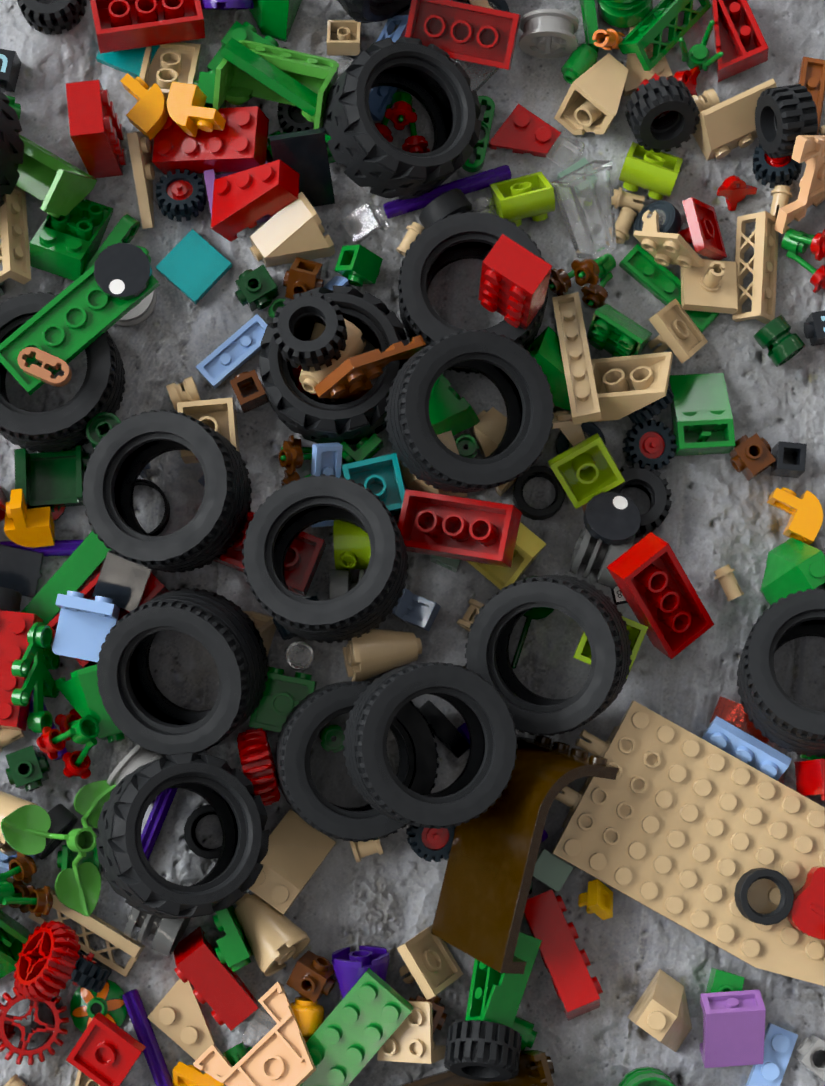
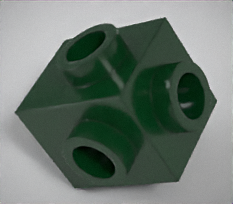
M264 265L255 270L249 269L244 271L238 277L239 279L235 281L238 288L235 294L242 306L247 304L251 311L257 308L258 310L266 308L272 303V299L279 296L278 287Z
M32 745L5 755L9 768L6 769V774L10 784H15L16 788H25L26 792L42 787V781L49 779L47 772L51 770L47 757L41 755L39 747Z

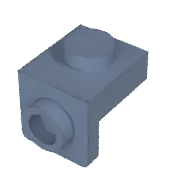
M406 588L403 589V595L398 599L397 607L394 606L392 614L404 622L429 631L441 606L436 602L413 594Z

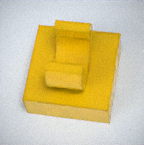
M598 879L589 881L588 892L578 895V906L587 905L586 912L588 914L595 913L602 920L613 918V891Z

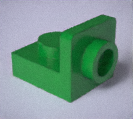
M374 433L370 438H363L356 445L357 450L355 452L345 442H342V458L347 464L371 459L384 447L383 441Z

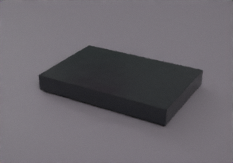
M324 128L269 136L273 161L280 159L300 174L299 193L303 192L313 207L335 204Z

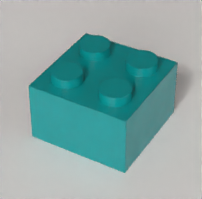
M396 453L342 465L343 474L347 480L352 479L357 484H363L365 489L369 488L373 494H376L384 502L392 516L400 515L405 488Z

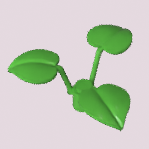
M107 780L89 783L77 792L73 805L75 811L83 815L81 818L83 828L73 829L68 834L49 833L48 830L51 826L50 816L45 809L37 805L19 807L1 821V830L6 842L21 854L35 855L41 853L45 848L46 838L66 840L68 848L73 852H78L77 857L72 862L73 868L63 869L58 874L55 881V894L64 906L84 916H90L97 905L101 890V876L98 868L93 863L84 862L80 865L78 863L83 857H86V852L93 850L96 846L97 836L92 827L98 829L97 824L103 805L110 799L111 791L116 786L108 785Z

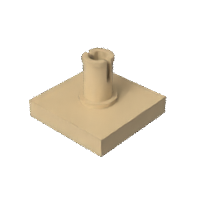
M702 259L705 262L704 267L692 266L691 268H684L680 266L682 310L736 313L738 310L736 262Z
M676 298L648 319L660 334L649 341L650 349L662 343L653 353H662L670 348L681 364L692 357L708 342L686 311L682 310V306Z
M433 924L397 948L406 964L400 968V976L402 977L411 972L403 981L407 984L416 981L426 1000L439 994L463 975L444 940L431 934Z

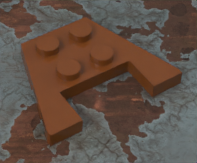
M419 335L413 337L412 341L405 346L400 341L392 344L383 353L378 348L348 358L317 384L314 389L319 398L355 401L364 396L373 387L370 380L382 375V369L391 361L410 358L426 346V343L422 336Z

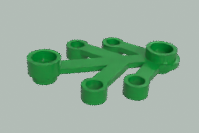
M36 622L29 629L27 634L29 645L22 660H14L11 667L14 677L27 676L22 688H15L12 692L11 700L13 705L26 706L34 688V713H30L27 719V726L34 733H42L44 727L49 726L51 728L53 723L52 714L49 711H43V695L48 698H56L60 692L49 670L58 669L60 657L52 651V629L43 622ZM34 658V664L30 670V664Z

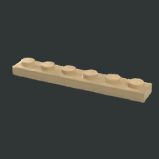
M579 292L552 297L573 424L601 420L602 416Z

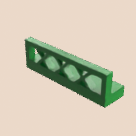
M661 0L619 43L618 46L622 54L636 53L644 71H650L679 41V38L683 37L712 6L710 1L699 0L701 6L697 10H692L693 0ZM684 12L682 26H677L678 14ZM669 28L668 40L665 43L661 42L663 29ZM649 44H652L653 53L649 59L644 49Z

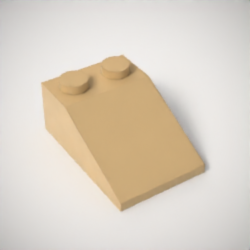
M186 42L162 44L151 64L152 46L146 47L139 77L150 88L156 83L167 101L172 82L194 84V81H197L201 44Z
M672 352L591 359L602 416L601 420L591 422L619 420L665 397L673 359Z
M290 809L270 834L267 855L260 863L264 865L263 869L249 890L283 915L286 914L336 842L326 834L310 826Z

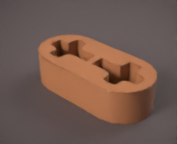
M26 347L18 355L17 360L20 368L34 378L56 387L65 386L71 380L72 371L64 360L35 347ZM35 355V358L42 365L40 367L35 364H31L30 367H28L29 365L26 362V359H32ZM61 366V370L64 372V375H58L56 379H54V375L48 370V368L50 367L52 369L58 370Z

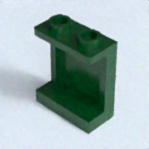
M76 445L75 450L28 453L26 448L14 449L15 489L23 490L27 508L82 506L84 501L82 496L84 473L87 469L90 454L85 452L82 445Z

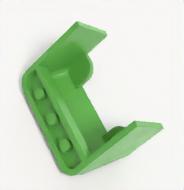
M238 41L318 94L314 116H310L303 110H301V114L307 121L314 123L313 129L322 128L323 113L328 107L326 103L327 97L338 76V62L329 58L253 41ZM224 58L216 68L213 109H217V111L225 100L233 105H242L251 96L295 106Z
M19 134L24 143L23 164L18 165L17 171L20 177L16 186L41 200L42 206L40 209L56 218H59L60 215L67 216L94 189L97 179Z

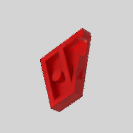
M518 104L490 140L488 147L494 150L497 147L511 149L513 153H530L533 156L546 158L561 138L562 133Z

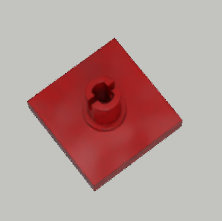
M693 197L682 201L689 227L679 231L678 234L688 244L693 243L694 250L698 254L713 260L727 258L714 207Z
M98 1012L89 1023L66 1061L100 1086H120L146 1046Z

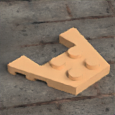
M798 135L796 137L791 159L798 163L805 161L806 168L804 176L799 183L800 192L798 199L779 208L774 230L781 234L787 232L789 229L787 225L794 219L799 222L804 218L808 207L812 204L817 207L825 200V135Z
M276 982L258 1000L277 1024L241 1060L232 1066L215 1045H211L193 1063L196 1068L227 1086H300L316 1070L285 990L279 982Z

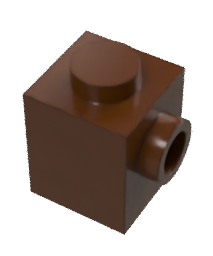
M255 369L250 372H242L230 380L232 389L244 413L269 402Z

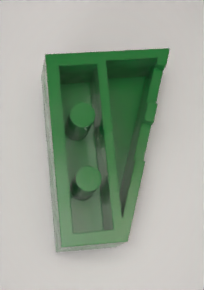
M519 932L514 956L526 962L524 974L500 973L479 960H474L465 1021H490L512 1028L542 940Z

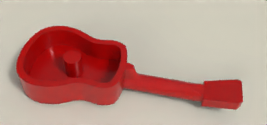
M816 866L809 871L803 887L794 894L793 907L787 918L790 924L801 933L825 940V868Z

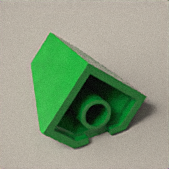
M253 0V9H249V11L252 13L262 35H268L286 42L302 0Z
M548 326L529 345L527 350L537 360L539 366L541 365L544 375L546 374L548 384L551 387L550 392L553 394L554 406L571 411L559 337Z
M442 374L435 382L430 394V421L436 435L452 431V434L456 435L477 425L480 420L464 397L461 398L450 386L451 383Z
M790 538L769 551L764 578L760 588L769 605L777 603L778 599L786 598L791 593L795 594L797 591L804 592L807 589L814 590L825 583V555L821 550L795 538Z
M97 664L71 672L72 679L66 681L65 677L55 680L56 687L82 718L89 714L96 720L99 725V734L97 735L99 739L108 740V743H115L125 739L124 733L113 723L102 703L97 685Z

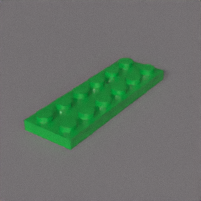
M93 265L0 344V362L28 394L32 395L46 382L26 374L20 368L17 358L23 349L35 347L64 360L68 364L159 287L160 284L151 275L148 287L138 297L129 300H119V298L107 296L99 288L94 276ZM35 355L32 359H26V362L29 365L28 367H30L31 364H35L40 367L42 365L35 358ZM61 366L58 370L52 369L50 367L48 368V370L53 375H55L57 372L61 370Z
M368 968L307 1040L306 1045L316 1070L300 1086H348L408 1017L414 1007Z

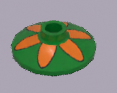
M107 980L100 993L80 986L75 991L70 1002V1015L74 1025L84 1033L96 1015L92 1010V1006L98 1003L102 1007L101 1014L120 1027L128 1013L122 998L124 991L116 982Z

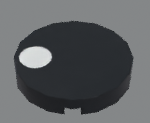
M117 243L108 246L99 254L94 265V276L99 288L107 296L119 298V300H129L138 297L148 287L152 275V268L147 255L139 247L130 243Z
M602 492L595 495L588 502L583 516L585 527L590 535L595 539L603 540L608 545H622L631 541L638 532L641 522L640 512L635 503L625 495L616 492Z

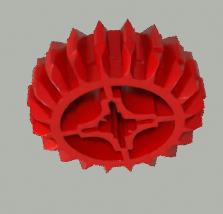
M253 728L239 733L237 743L243 774L253 783L254 795L261 796L264 806L278 802L281 797L280 787L266 732L262 728Z
M51 920L50 922L44 921L41 927L37 926L34 933L28 935L27 942L22 944L23 949L18 954V962L14 965L17 968L13 974V977L16 979L14 986L18 988L19 993L35 1002H49L53 997L59 995L60 989L66 988L67 981L72 979L71 974L76 969V961L80 958L77 952L80 950L81 945L78 943L79 936L76 935L75 930L59 921Z
M14 986L13 992L15 996L11 998L7 992H4L2 996L7 1003L5 1005L0 1003V1040L2 1042L0 1044V1052L5 1048L8 1049L4 1057L6 1060H10L14 1053L17 1054L15 1063L18 1065L22 1063L23 1056H27L28 1065H33V1055H37L39 1061L44 1062L45 1056L43 1051L47 1050L51 1056L56 1053L51 1047L53 1042L58 1046L63 1045V1041L57 1039L58 1033L62 1035L68 1034V1030L60 1028V1023H68L69 1018H60L59 1015L65 1012L67 1007L61 1006L57 1008L55 1006L62 999L60 996L54 997L49 1002H43L51 1011L53 1024L44 1023L39 1019V1001L30 1000L26 1012L21 1016L8 1015L9 1009L14 1004L28 999L19 993L18 988ZM32 1012V1021L44 1027H35L34 1030L31 1028V1032L26 1034L25 1027L20 1023L14 1022V1020L22 1021L23 1018L27 1020L26 1016L31 1015ZM4 1023L14 1025L19 1029L20 1041L18 1048L7 1039ZM37 1032L50 1033L47 1040L40 1046L27 1049L32 1035Z

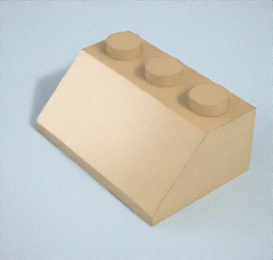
M770 79L700 113V121L696 125L697 130L693 136L707 161L715 157L716 159H721L727 156L732 149L738 146L745 148L754 142V139L758 137L755 126L757 100L765 89L777 87L774 79Z

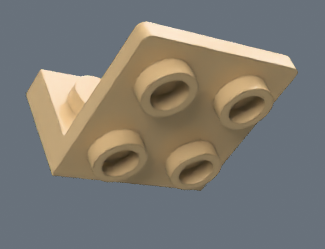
M408 1001L414 1009L377 1051V1061L432 1064L444 1059L446 1046L435 1045L433 1040L432 1003L427 1001Z

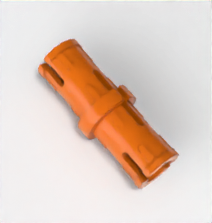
M599 29L594 32L592 40L597 41L594 42L595 46L602 47L604 50L611 51L612 48L619 50L618 45L625 35L615 29Z

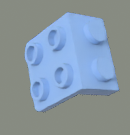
M68 590L67 595L58 593L55 605L61 608L52 646L53 653L97 663L99 661V652L102 650L101 646L106 641L105 637L118 621L120 608L112 604L113 599L95 596V600L84 598L85 594Z

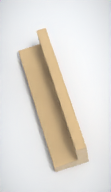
M15 186L11 194H5L2 197L4 204L0 207V264L2 262L3 270L0 271V283L11 278L24 285L31 281L26 192Z
M766 211L737 217L735 262L738 310L735 314H732V320L735 322L756 319L764 324H768L775 319L779 232L774 230L777 218ZM756 222L755 230L749 237L745 235L746 223ZM752 246L754 248V255L747 263L744 260V253ZM751 272L753 274V281L745 288L743 286V279ZM749 297L752 300L751 312L742 313V304Z
M50 888V893L53 896L52 908L56 909L58 919L52 921H59L64 924V920L72 919L79 923L82 928V934H78V936L84 937L85 942L83 943L79 940L80 949L87 954L89 952L95 954V959L127 977L145 945L125 936L122 931L94 914L84 916L64 906L58 900L55 890ZM30 913L29 915L30 919L40 925L44 921L50 922L42 917H36L35 913ZM95 933L105 939L107 948L98 951L91 948L88 935ZM119 948L131 955L125 968L115 962L112 950ZM108 951L109 958L101 953Z

